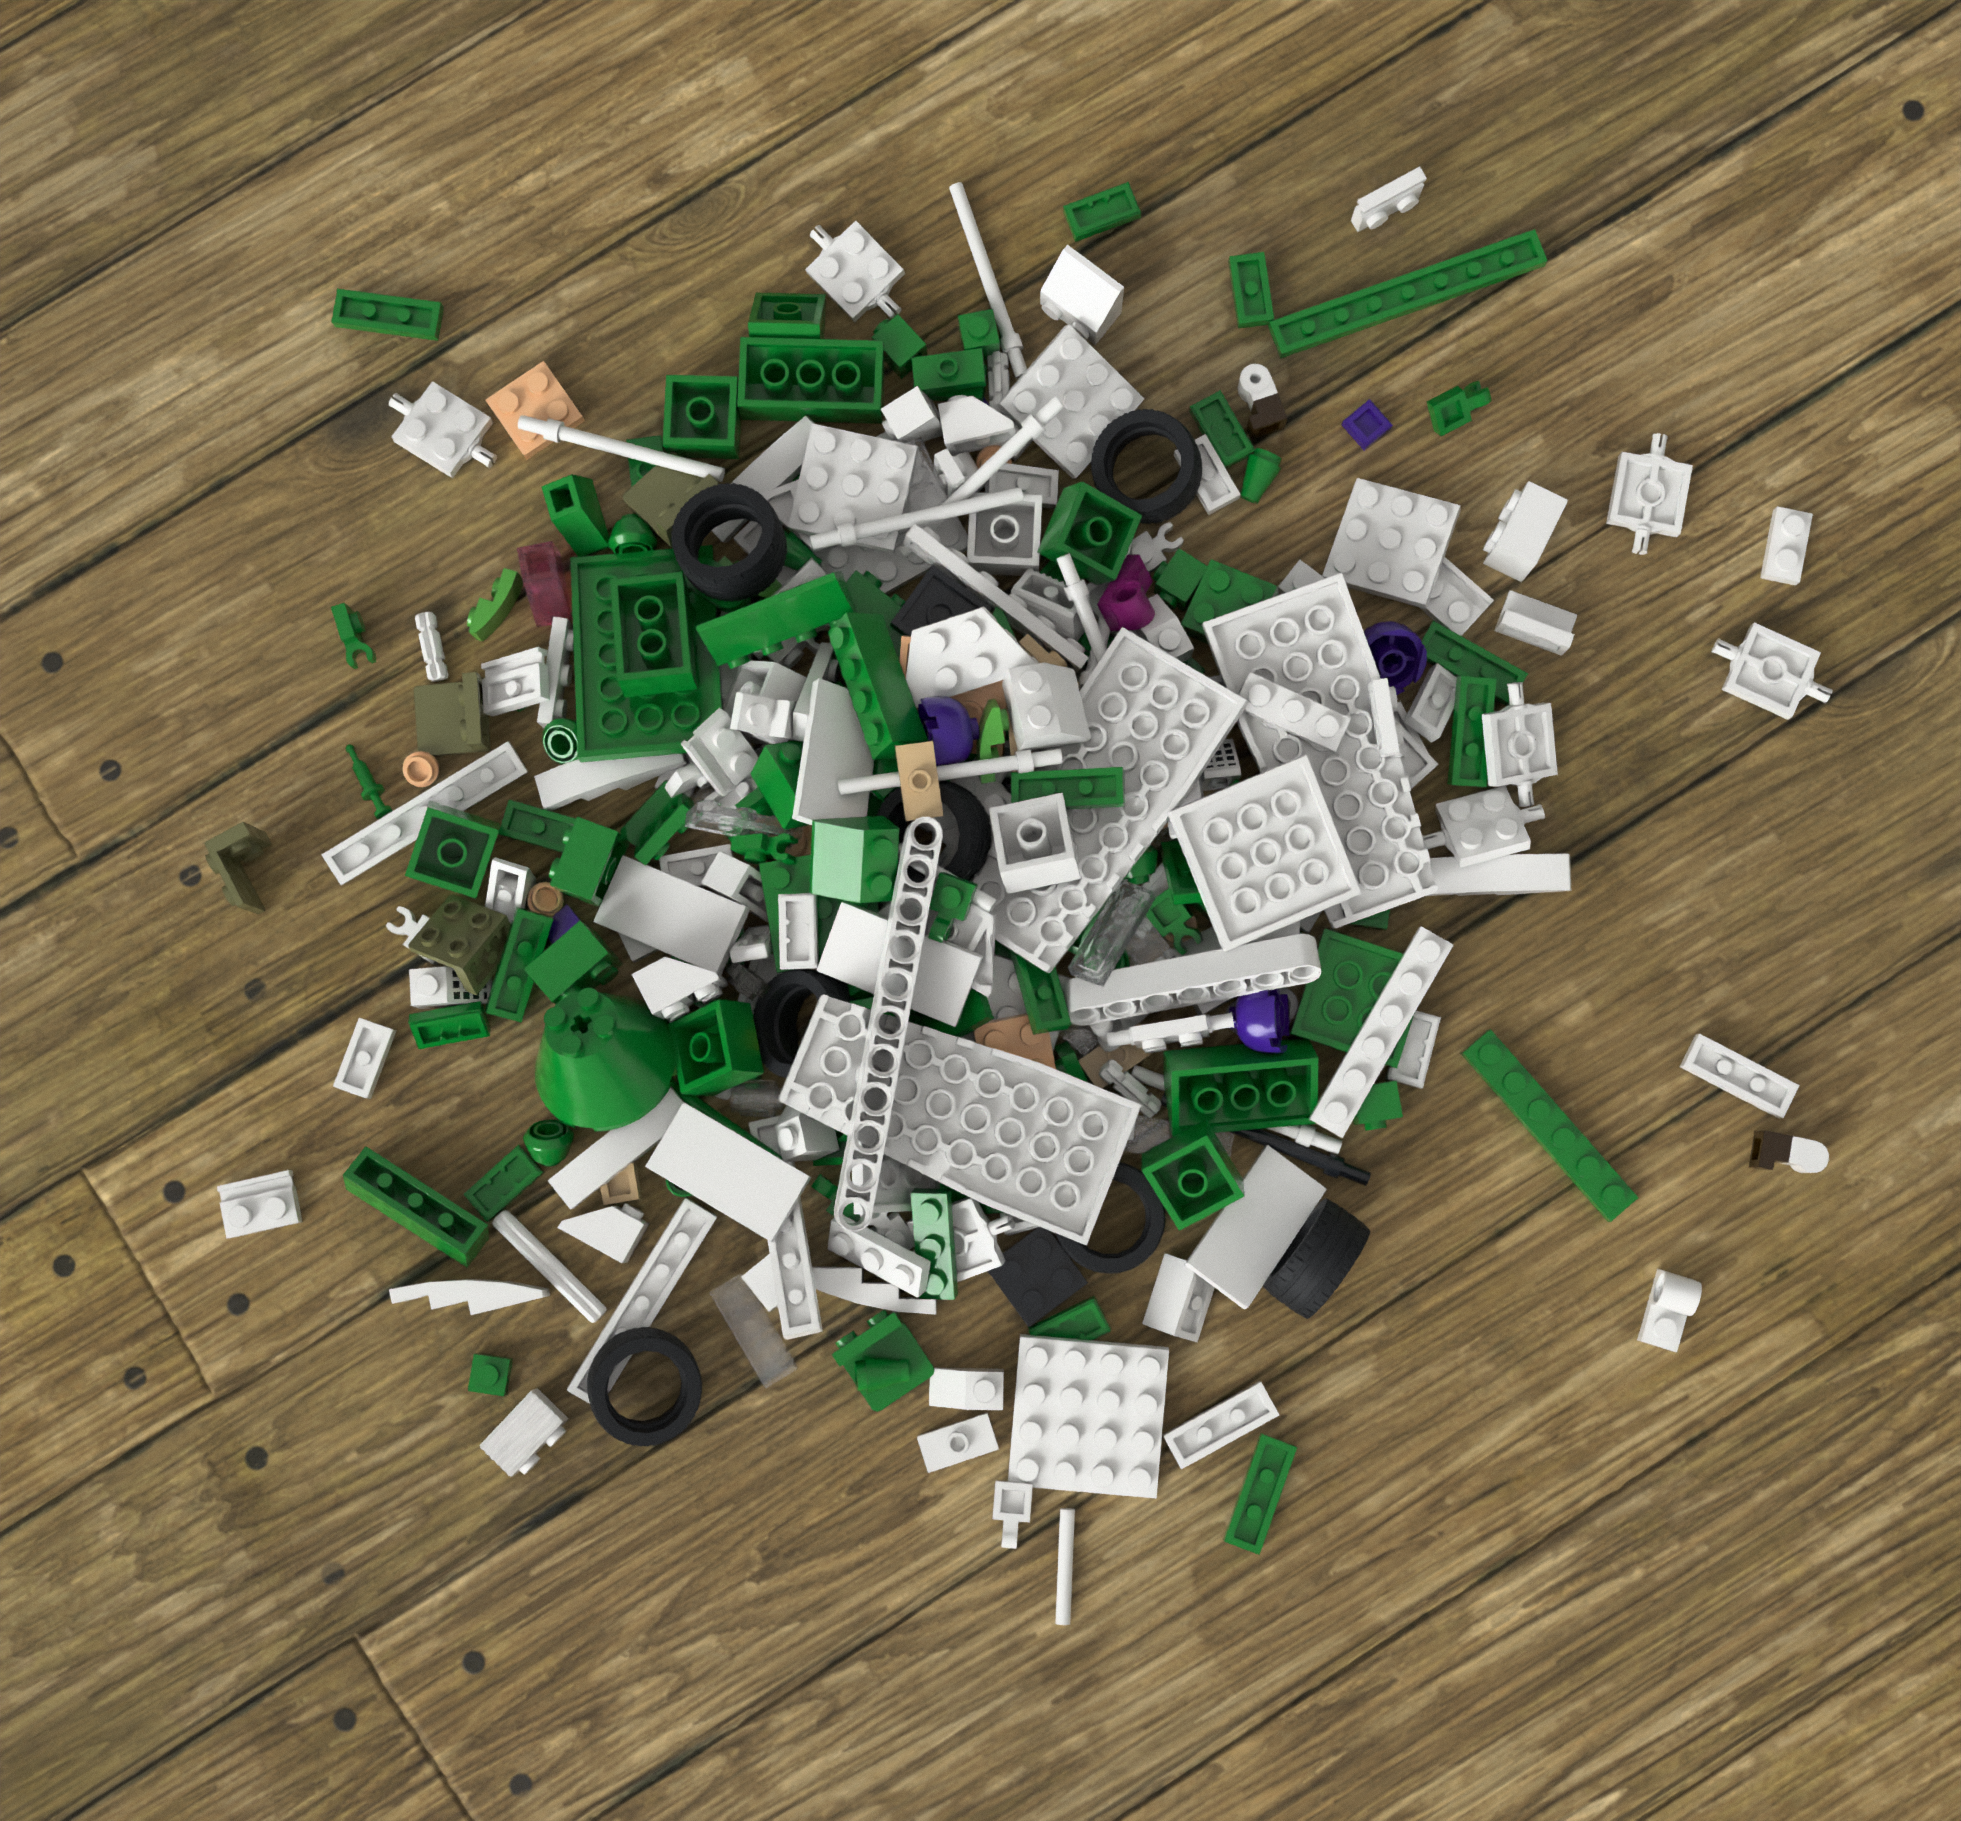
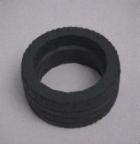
M1139 409L1124 413V415L1117 417V419H1114L1103 429L1093 448L1091 471L1097 490L1142 515L1139 523L1151 524L1164 522V520L1175 517L1178 513L1180 514L1185 510L1187 505L1195 498L1202 478V459L1194 438L1180 421L1158 410ZM1159 435L1166 437L1176 445L1181 455V468L1177 479L1167 491L1154 498L1136 500L1127 497L1118 489L1113 479V468L1118 455L1128 443L1141 436Z
M736 483L713 485L710 488L707 487L705 490H701L698 494L696 493L681 507L680 512L676 515L677 517L672 526L673 531L671 532L672 547L676 560L688 580L706 596L719 601L723 600L724 602L747 600V598H752L765 591L767 587L769 588L783 570L782 567L785 565L787 558V541L783 526L771 504L754 489L742 484L737 485ZM738 519L754 521L762 526V534L757 546L745 559L733 565L713 567L699 562L698 552L702 542L715 527L727 521Z
M939 781L941 802L946 804L956 818L959 829L958 850L951 863L944 869L968 881L974 877V874L979 872L988 856L992 833L990 831V820L987 817L988 814L985 812L984 806H982L980 800L971 791L953 782ZM901 787L885 798L876 816L886 817L900 828L899 844L903 843L907 827ZM908 865V877L913 882L921 883L926 875Z
M808 969L782 972V974H778L777 977L768 982L764 990L761 991L753 1011L761 1060L766 1068H769L771 1072L780 1077L787 1078L799 1049L796 1023L798 1012L804 1000L812 993L815 994L817 1000H819L821 995H827L848 1003L857 1000L850 997L847 983L816 970Z
M1119 1162L1112 1180L1131 1187L1139 1195L1145 1208L1146 1223L1141 1237L1133 1246L1120 1253L1102 1254L1089 1249L1082 1243L1056 1233L1061 1246L1075 1262L1099 1273H1121L1139 1266L1154 1253L1164 1233L1165 1207L1143 1172L1122 1162Z
M1327 1198L1323 1199L1313 1209L1263 1287L1273 1297H1276L1278 1301L1284 1303L1289 1309L1294 1310L1295 1313L1306 1319L1312 1317L1330 1298L1354 1265L1369 1238L1370 1229L1354 1215L1349 1214L1347 1210L1339 1207L1338 1204Z
M640 1327L628 1329L613 1336L597 1352L588 1373L587 1393L592 1412L597 1422L607 1433L617 1440L633 1446H655L675 1438L677 1434H680L691 1423L701 1401L702 1379L694 1356L680 1339L661 1329ZM642 1351L659 1352L670 1358L679 1370L681 1378L680 1395L674 1405L659 1417L645 1421L627 1419L620 1415L610 1403L607 1392L609 1376L615 1366L629 1355Z

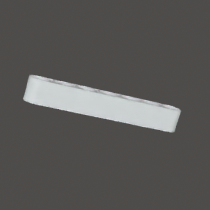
M1295 934L1240 945L1229 951L1218 949L1075 977L1064 984V993L1071 1023L1083 1026L1243 996L1263 990H1274L1305 984L1318 979L1322 971L1316 939L1309 934Z

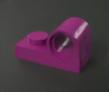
M1139 554L1126 556L1116 580L1109 583L1096 604L1110 631H1120L1122 627L1127 630H1138L1148 625L1154 619L1155 610L1146 595L1153 580Z

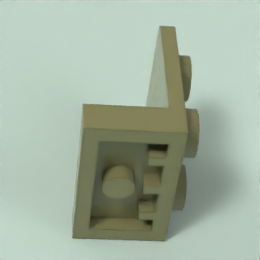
M675 451L669 453L679 456ZM656 465L625 492L622 497L624 502L672 547V526L681 507L696 493L698 494L707 487L719 485V482L710 474L703 479L699 476Z
M477 672L462 673L463 682L414 687L418 751H425L433 756L491 751L489 715L483 713V678Z
M241 822L204 842L209 852L205 857L215 874L220 873L225 883L222 891L228 902L232 906L236 905L244 910L261 914L265 911V908L240 861L249 862L259 858L264 854L263 849L272 845L265 831Z
M449 895L411 940L408 947L411 952L453 968L465 991L478 995L497 971L511 923L505 914L461 897Z

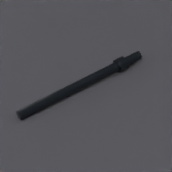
M1164 1091V1094L1161 1099V1105L1167 1107L1166 1096ZM1262 1129L1230 1132L1260 1145H1269L1280 1153L1321 1168L1324 1174L1336 1179L1338 1176L1367 1186L1371 1176V1172L1344 1162L1345 1158L1333 1153H1330L1329 1156Z

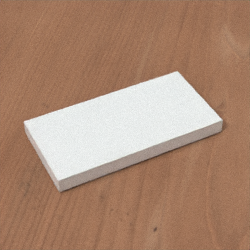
M818 678L812 683L809 714L806 723L792 819L812 825V821L817 819L866 817L870 791L840 795L838 780L872 775L874 760L865 741L848 688Z
M623 855L593 922L695 966L722 975L730 957L729 951L737 941L750 908L648 865L645 866Z
M843 900L816 971L874 994L888 917ZM925 933L911 1009L956 1027L983 955L948 941L940 943L929 939V934ZM897 937L893 943V950L898 957L907 958L912 951V946L907 938ZM892 974L887 978L886 989L891 995L899 996L904 991L905 983L899 975Z
M683 1102L645 1166L771 1242H774L811 1179L807 1174Z
M1269 1145L1262 1149L1243 1177L1245 1197L1222 1208L1184 1264L1243 1309H1247L1327 1190Z

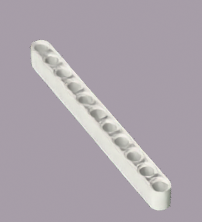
M920 817L906 828L901 848L834 1206L836 1222L851 1232L865 1229L869 1225L873 1214L943 838V830L940 823L931 817ZM924 825L931 830L932 841L929 845H922L916 841L914 830L917 826ZM912 862L921 864L925 869L926 876L921 883L913 882L907 875L908 865ZM904 900H912L917 904L919 913L915 920H907L901 915L900 905ZM897 937L907 938L911 943L912 951L907 958L898 957L894 953L893 943ZM892 974L899 975L905 983L904 991L899 996L891 995L886 989L887 978ZM885 1012L893 1013L898 1020L896 1030L890 1034L884 1033L879 1027V1018ZM880 1049L885 1050L891 1058L890 1066L883 1072L877 1071L872 1065V1056ZM876 1087L882 1091L884 1101L879 1108L871 1110L866 1106L864 1097L869 1089ZM865 1126H872L877 1133L876 1141L870 1147H862L857 1140L859 1130ZM858 1164H865L870 1171L868 1181L862 1185H854L850 1179L852 1168ZM850 1203H859L862 1207V1216L858 1222L847 1223L843 1218V1210Z

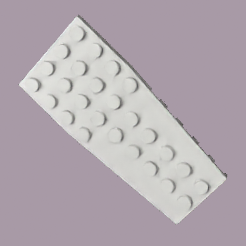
M1336 574L1203 622L1202 627L1225 688L1239 695L1248 673L1252 672L1351 718L1335 753L1248 713L1242 712L1237 720L1260 773L1302 755H1307L1362 893L1324 910L1331 927L1338 928L1437 892L1438 885L1435 884L1429 863L1431 860L1428 849L1425 848L1420 830L1421 823L1418 813L1415 812L1410 794V783L1402 765L1401 751L1393 756L1379 758L1367 685L1372 680L1381 678L1343 574Z
M1123 627L1080 690L1091 740L1046 748L1044 751L1061 749L1063 763L1038 767L1036 771L1123 767L1125 807L1067 810L1081 879L1007 894L999 872L995 843H993L988 852L989 857L978 876L975 875L972 881L978 884L977 888L997 900L992 909V912L996 913L995 940L1046 973H1051L1170 820L1167 812L1180 807L1248 705L1246 699Z
M821 995L779 1095V1101L848 1136L871 1010L827 995ZM882 1014L879 1018L880 1029L887 1034L893 1033L898 1026L897 1018ZM908 1022L884 1154L982 1204L1087 1245L1141 1104L1042 1063ZM880 1049L873 1054L872 1065L877 1071L883 1072L890 1066L891 1058L885 1050ZM874 1087L866 1092L864 1101L869 1109L875 1110L882 1105L884 1096L880 1089ZM872 1126L862 1127L857 1134V1140L869 1147L875 1143L877 1133Z

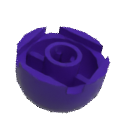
M1387 621L1375 623L1364 630L1380 678H1388L1389 687L1394 686L1396 695L1404 692L1403 688L1412 681L1416 683L1421 678L1426 667L1427 651L1418 635L1410 628L1401 623Z
M947 696L921 698L922 704H918V714L928 741H933L936 766L964 762L972 752L973 740L979 739V726L976 717L970 718L967 709L956 699Z
M1279 989L1238 996L1236 1006H1231L1229 1013L1232 1012L1234 1028H1237L1239 1039L1245 1046L1257 1052L1284 1053L1288 1045H1281L1282 1036H1289L1290 1032L1288 995L1280 994Z

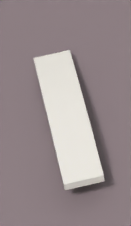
M804 416L755 459L732 483L748 486L761 494L792 482L801 472L811 425L815 423L809 416ZM730 520L715 527L712 531L722 542H729L748 520Z
M685 753L582 763L577 759L534 777L543 809L553 811L580 798L590 801L617 788L628 790L687 764Z
M1513 854L1459 868L1455 857L1430 858L1431 862H1429L1435 884L1438 885V891L1427 896L1453 894L1458 896L1482 894L1511 895L1572 891L1570 854Z
M671 1086L661 1102L648 1114L629 1125L610 1130L551 1177L548 1182L569 1209H574L602 1185L607 1184L632 1162L638 1160L658 1144L684 1101Z
M812 1266L815 1287L821 1292L857 1304L896 1312L934 1315L937 1313V1299L900 1297L901 1289L889 1282H864V1269L862 1267Z
M485 1279L433 1281L389 1289L392 1304L429 1296L432 1310L468 1301L471 1315L550 1296L549 1288L513 1281Z

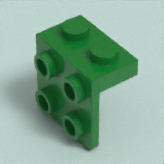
M885 1309L866 1321L870 1328L857 1336L853 1330L835 1342L839 1349L832 1354L839 1367L844 1366L854 1383V1361L863 1360V1356L895 1360L907 1359L909 1382H902L869 1394L866 1393V1390L860 1391L871 1409L876 1412L883 1410L934 1374V1366L899 1313L894 1311L888 1315Z

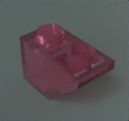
M553 541L517 548L522 580L536 626L552 625L553 617L568 618L569 621H572L561 553Z

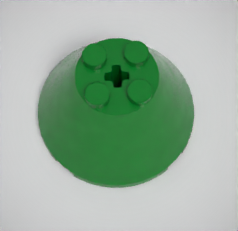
M584 988L579 992L564 997L554 1007L546 1011L544 1015L545 1026L535 1064V1082L541 1100L557 1119L574 1128L579 1126L593 1128L594 1131L613 1130L639 1120L653 1110L667 1094L671 1087L670 1080L676 1066L674 1047L668 1026L669 1022L667 1019L663 1020L652 1015L645 1001L627 996L597 992L594 988Z

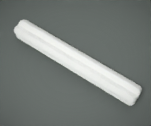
M503 1210L495 1217L492 1222L493 1226L590 1322L598 1321L605 1314L606 1307L509 1211Z

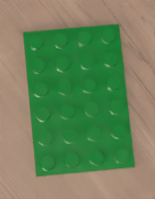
M701 546L698 558L709 557L715 560L713 546ZM673 548L649 550L646 552H627L624 554L570 557L577 750L580 763L687 753L681 743L684 740L689 741L694 736L692 732L718 708L723 710L721 665L717 666L696 629L697 625L718 618L717 607L694 593L688 586L697 689L625 698L617 681L610 579L680 572L683 570L676 560Z

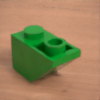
M571 474L541 486L551 521L578 557L589 556L609 548L608 540L610 537L592 479Z

